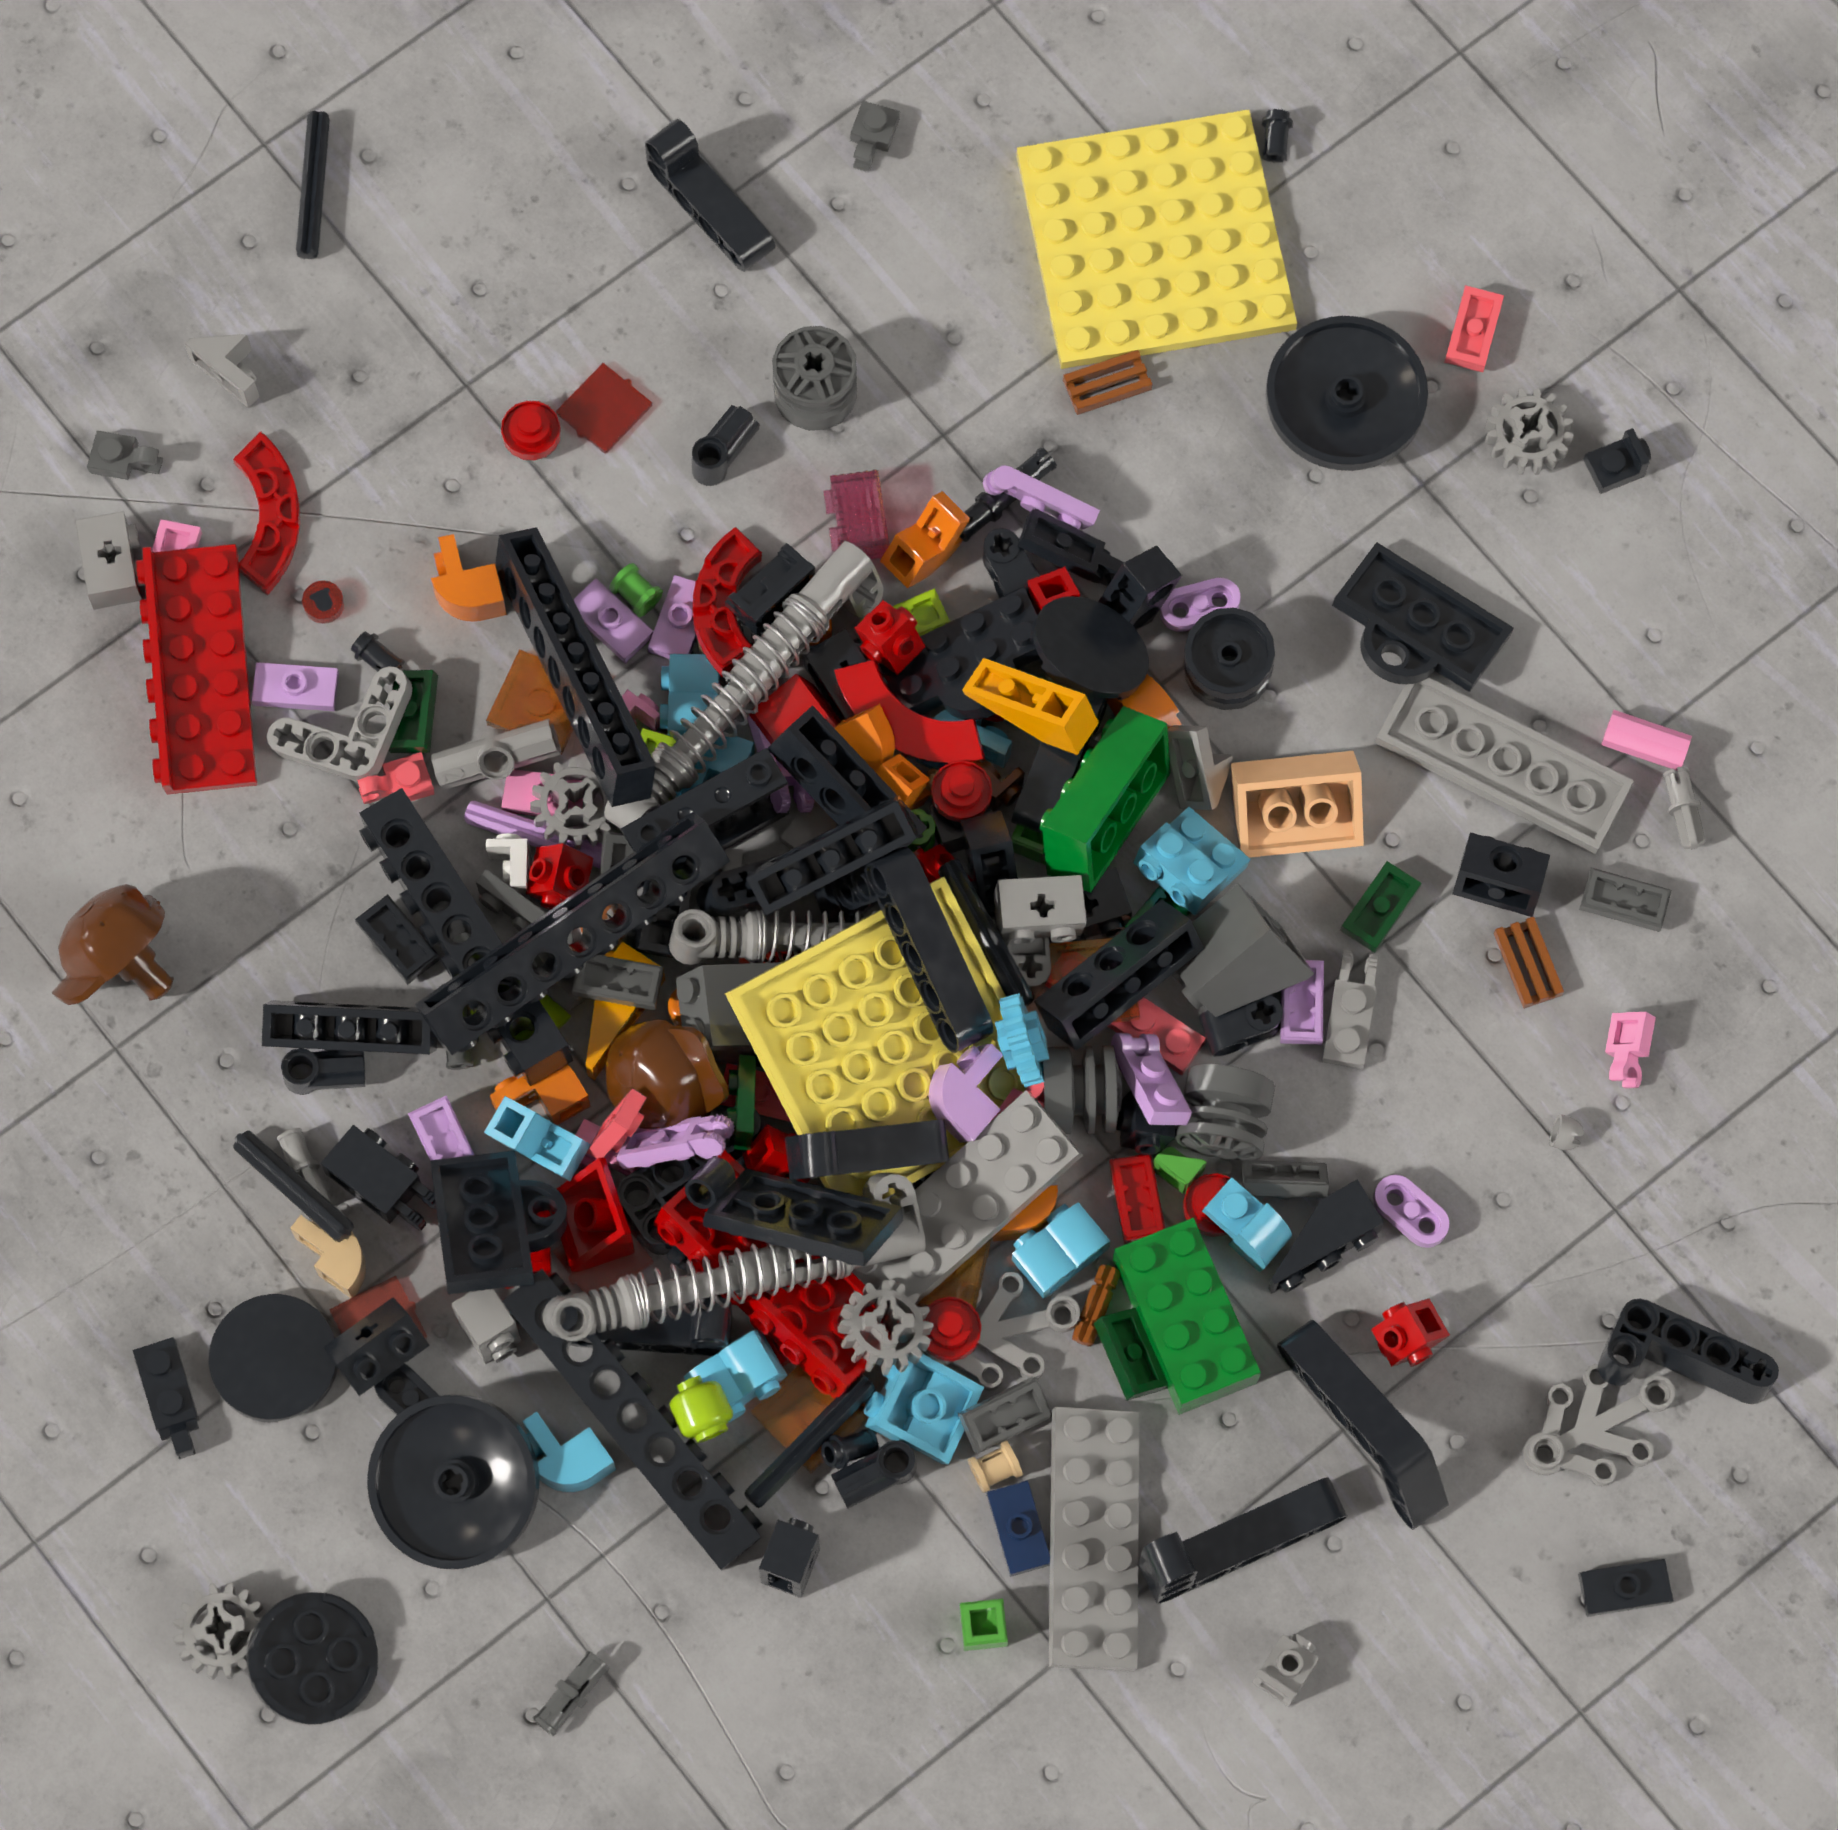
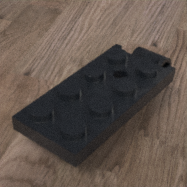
M719 1157L710 1158L685 1185V1194L688 1200L698 1208L708 1209L703 1217L704 1227L727 1232L734 1236H743L767 1242L774 1246H783L803 1251L809 1255H818L842 1261L849 1265L864 1267L903 1222L902 1206L797 1180H790L789 1178L745 1168L736 1178L733 1167L726 1160Z

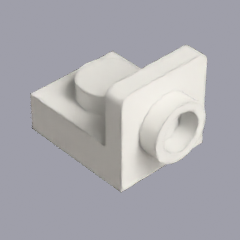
M510 833L497 835L496 839H487L486 850L489 859L504 860L503 882L510 885L511 888L526 899H530V896L526 894L531 867V849L528 839H521V836Z

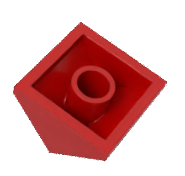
M798 674L793 675L769 695L766 702L758 704V712L749 714L770 744L812 705L833 727L842 722L815 685Z
M599 1157L574 1175L570 1181H566L557 1188L567 1205L568 1223L561 1241L572 1272H580L635 1253L632 1235L606 1158Z

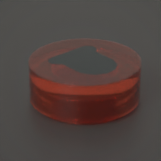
M316 581L310 584L303 593V608L308 618L312 621L326 624L335 621L342 614L344 609L343 595L339 587L330 581Z

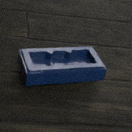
M1024 1481L988 1491L986 1493L1010 1577L1050 1566V1554L1029 1482Z

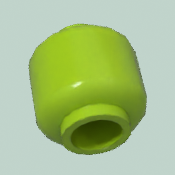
M695 1376L677 1385L680 1393L672 1398L669 1406L684 1437L688 1439L695 1438L697 1443H703L729 1430L727 1423L732 1419L733 1411L719 1382L714 1380L703 1382L701 1376Z

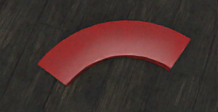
M260 431L233 458L234 464L251 483L259 507V523L248 551L239 562V572L266 595H269L283 577L293 558L299 537L301 513L295 481L289 466L273 442Z
M734 527L725 534L708 553L695 581L693 593V622L696 636L705 656L721 677H723L722 671L730 672L733 669L732 659L740 660L745 655L743 647H752L743 635L735 614L725 606V601L731 593H737L738 587L747 573L762 561V552L737 527Z
M876 660L834 670L842 694L855 715L876 705H881L893 731L895 749L919 759L938 763H950L960 760L969 762L985 760L975 719L940 721L912 711L903 705L889 690L879 672Z

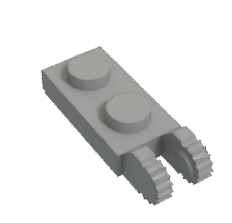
M1343 950L1338 980H1335L1322 1057L1323 1063L1358 1069L1364 1068L1377 986H1374L1379 955L1369 953L1364 968V984L1348 981L1354 957L1352 950Z

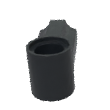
M731 405L707 436L695 442L692 448V474L698 483L705 486H714L725 479L727 468L760 428V423L755 420L752 413L741 406ZM706 457H713L719 462L714 465H706L701 460Z
M297 1048L288 1052L282 1059L281 1070L284 1083L289 1091L295 1094L305 1095L314 1090L366 1087L364 1051L337 1050L311 1052L308 1049ZM298 1064H307L312 1068L310 1076L301 1080L293 1078L290 1075V1071Z
M893 1440L885 1443L880 1450L831 1474V1477L847 1509L896 1484L907 1483L916 1472L917 1462L914 1452L908 1444L903 1441ZM895 1452L903 1453L909 1458L906 1469L899 1473L890 1472L885 1467L887 1457Z

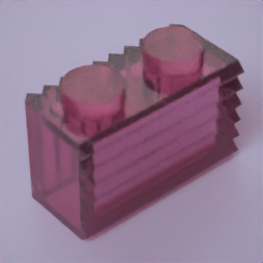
M878 470L830 476V490H823L826 515L834 514L836 527L829 528L832 552H835L844 541H847L861 549L871 560L882 558L890 544Z

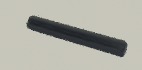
M311 111L307 115L296 242L297 256L301 259H315L319 253L330 124L329 115L324 111Z
M957 859L944 863L940 866L938 874L940 877H945L1004 994L1008 997L1020 993L1026 1007L1033 1003L1034 995L963 866Z
M247 1130L235 1137L236 1141L233 1144V1149L336 1242H341L351 1237V1231L354 1228L353 1222L253 1132Z
M861 1374L746 1489L744 1495L747 1500L755 1507L761 1508L870 1397L876 1388L874 1384Z

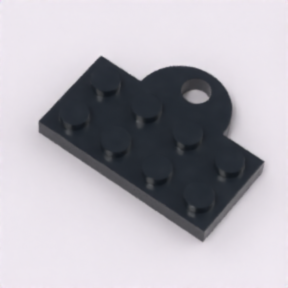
M1378 542L1375 543L1336 595L1332 604L1333 607L1365 626L1360 641L1361 654L1365 663L1377 676L1396 684L1418 683L1436 671L1470 692L1510 638L1514 629L1509 624ZM1386 652L1394 653L1400 657L1402 663L1400 665H1390L1383 660L1382 654Z
M1023 587L920 636L926 647L898 675L881 663L879 665L891 692L903 705L912 711L922 715L943 705L947 712L956 718L963 720L984 719L996 713L964 695L962 689L983 658L1016 670L1041 659L1034 643L1030 641V631L1037 613Z
M515 1150L430 1160L447 1294L534 1284L530 1253L544 1250L555 1244L563 1236L567 1228V1205L562 1194L551 1185L540 1181L519 1180ZM542 1211H552L555 1213L550 1217L536 1215Z

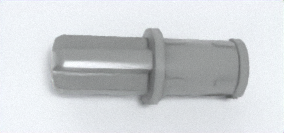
M1677 767L1680 784L1676 782L1674 770L1670 769L1663 774L1671 802L1668 812L1675 818L1681 846L1684 849H1697L1699 846L1704 845L1706 841L1698 811L1701 809V802L1695 799L1689 769L1687 767Z
M294 1128L280 1134L276 1140L281 1147L287 1164L330 1202L317 1171L320 1167L319 1162L312 1159L301 1128Z

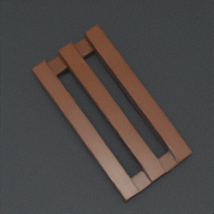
M1139 350L1063 375V382L1077 415L1150 391L1153 386L1150 377L1148 378L1145 364H1142ZM1133 366L1132 368H1129V369H1126V370H1123V371H1120V372H1117V373H1114V374H1111V375H1108V376H1105V377H1102V378H1099V379H1096V380H1093V381H1090V382H1087V383H1084V384L1075 386L1076 384H1079V383H1082V382H1085V381H1088V380H1091V379H1094V378H1097V377H1100V376H1103V375H1106V374H1109V373H1112V372H1115V371H1118V370H1121V369H1124V368ZM1135 377L1139 379L1137 382L1084 400H1080L1079 397L1099 389H1106Z
M1534 916L1527 918L1525 922H1515L1510 927L1495 929L1493 934L1523 1009L1563 995V987ZM1524 932H1528L1551 990L1546 991L1524 937ZM1514 936L1537 993L1536 995L1531 996L1509 943V937Z

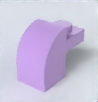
M992 1043L978 1046L977 1048L974 1045L969 1047L956 1062L960 1067L959 1069L953 1063L939 1065L930 1082L929 1101L931 1109L937 1120L945 1119L946 1130L960 1143L974 1141L1001 1110L977 1087L1003 1056Z

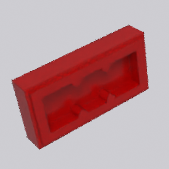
M1141 1154L1110 1159L1109 1167L1124 1244L1165 1229L1152 1155Z

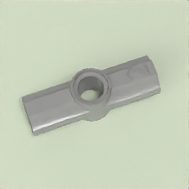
M546 719L507 732L501 729H491L485 732L477 741L432 754V764L439 786L446 790L482 778L502 780L508 777L515 768L561 755V748L553 723H551L550 719ZM491 751H500L505 756L493 758L487 754Z

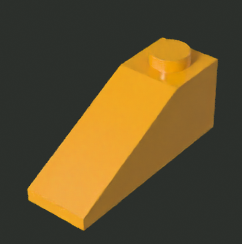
M986 658L982 659L962 689L964 695L1043 743L1076 755L1079 754L1099 723L1085 694Z
M624 942L619 945L616 951L611 950L604 955L660 966ZM663 972V977H662V981H661V986H662V984L665 982V973H664V972ZM595 1000L585 1064L588 1077L596 1080L606 1065L611 1045L624 1031L636 1023L645 1010L644 1008Z

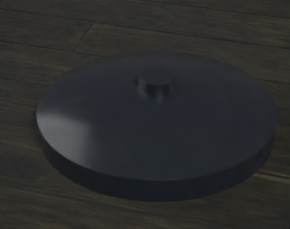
M1356 316L1323 318L1311 322L1294 332L1275 354L1266 383V406L1269 418L1283 442L1305 460L1321 467L1340 471L1372 468L1391 460L1401 453L1419 431L1428 401V384L1425 370L1410 344L1391 328L1374 320Z
M461 1394L428 1398L411 1405L399 1413L379 1436L371 1454L367 1474V1489L371 1509L380 1529L388 1540L413 1560L424 1565L442 1569H462L480 1565L496 1558L509 1549L521 1537L529 1525L537 1505L540 1487L536 1455L530 1440L520 1425L495 1404L481 1398Z

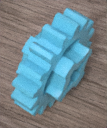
M1020 993L1001 998L999 1003L1003 1019L995 1021L998 1044L1008 1071L1017 1070L1024 1087L1043 1083L1044 1070L1041 1061L1048 1060L1050 1057L1045 1033L1037 1011H1027Z

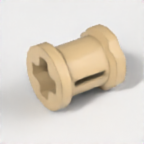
M1008 1441L1000 1443L999 1449L978 1459L975 1457L968 1459L970 1469L983 1493L989 1491L990 1486L1013 1475L1016 1478L1023 1476L1020 1464Z

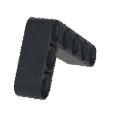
M901 847L833 881L837 898L848 910L878 902L938 1035L949 1051L957 1053L993 1034V1023L922 866L911 849Z
M1310 1320L1277 1343V1348L1287 1365L1379 1465L1393 1507L1410 1529H1416L1449 1505L1434 1456L1423 1437L1316 1321Z
M1325 1477L1182 1541L1178 1532L1156 1539L1142 1549L1138 1565L1156 1603L1161 1604L1342 1522L1348 1516L1329 1477Z

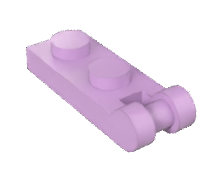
M1000 466L986 474L983 479V487L987 493L999 495L1004 492L1021 500L1020 505L1024 509L1031 511L1036 508L1042 512L1044 511L1077 529L1084 530L1094 525L1100 512L1099 509L1010 466Z
M1129 1033L1114 1034L1111 1045L1114 1046L1116 1061L1148 1124L1187 1125L1192 1111L1160 1053L1158 1036L1156 1034H1141L1139 1038H1132Z

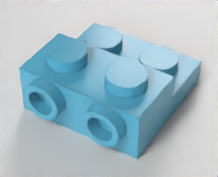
M1188 807L1170 824L1166 822L1140 846L1133 863L1147 879L1155 881L1168 892L1177 905L1186 908L1196 916L1247 868L1251 859L1192 808Z
M922 1354L917 1364L908 1360L905 1372L900 1373L896 1366L892 1365L888 1375H883L882 1373V1376L887 1379L881 1392L875 1391L865 1405L864 1414L869 1416L865 1427L891 1441H903L911 1448L943 1465L949 1464L964 1432L958 1413L976 1405L984 1387Z

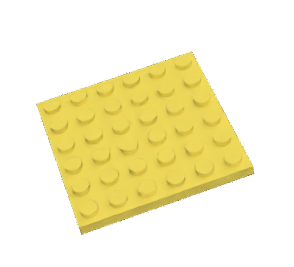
M1250 110L1017 147L1016 155L1061 369L1100 363L1135 350H1139L1140 355L1143 356L1296 330V315Z
M941 877L929 884L993 1023V1034L973 1045L977 1048L978 1046L992 1043L1000 1051L995 1021L1003 1019L999 1001L1006 996L945 877ZM882 910L873 913L725 993L798 1135L937 1120L929 1101V1086L932 1076L939 1065L953 1063L959 1069L960 1067L956 1062L969 1048L967 1047L957 1053H953L943 1044ZM1003 1056L977 1085L998 1107L1001 1106L1013 1088L1024 1092L1027 1088L1021 1083L1020 1075H1018L1016 1069L1008 1071ZM946 1130L950 1159L968 1142L960 1143ZM945 1162L820 1177L825 1188L863 1197L865 1183L871 1176L877 1173L899 1174L906 1177L911 1183H914L939 1169ZM889 1188L887 1193L882 1194V1199L884 1200L893 1195L895 1189Z

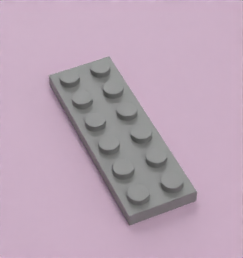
M1430 677L1418 683L1405 684L1375 740L1376 744L1595 855L1634 783V780Z
M1024 1091L994 1118L974 1141H969L949 1159L950 1162H945L915 1189L925 1236V1251L854 1269L852 1273L865 1285L870 1282L876 1290H879L883 1280H888L890 1290L896 1291L897 1287L902 1283L905 1285V1296L909 1298L915 1293L920 1295L916 1303L917 1305L1084 1155L1031 1092Z
M1055 1407L1052 1410L1049 1667L1135 1671L1138 1669L1139 1412Z

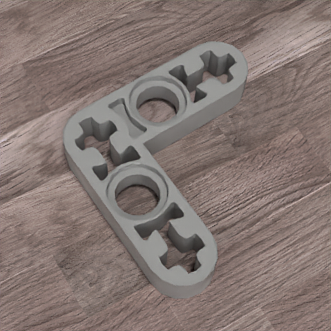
M388 666L376 672L349 736L293 718H281L275 721L268 729V744L279 756L356 782L368 776L378 775L412 694L411 681L397 667ZM396 681L400 688L398 691L391 690L388 695L384 689L385 684L391 685ZM387 702L392 707V709L388 710L381 704L385 705V703ZM376 715L385 716L386 726L380 733L370 734L367 732L366 726L370 718ZM292 732L299 740L304 741V747L302 748L298 743L287 741L284 745L280 741V737L282 735H289ZM325 740L332 741L334 743V751L331 756L323 760L316 759L314 755L316 746ZM345 752L350 757L357 759L365 756L369 763L367 766L360 765L357 769L350 760L344 759Z

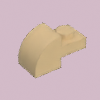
M300 1215L290 1229L295 1239L321 1256L314 1265L318 1276L350 1299H353L360 1290L366 1273L365 1257L356 1236L351 1231L352 1235L349 1239L336 1242L313 1221L310 1222Z

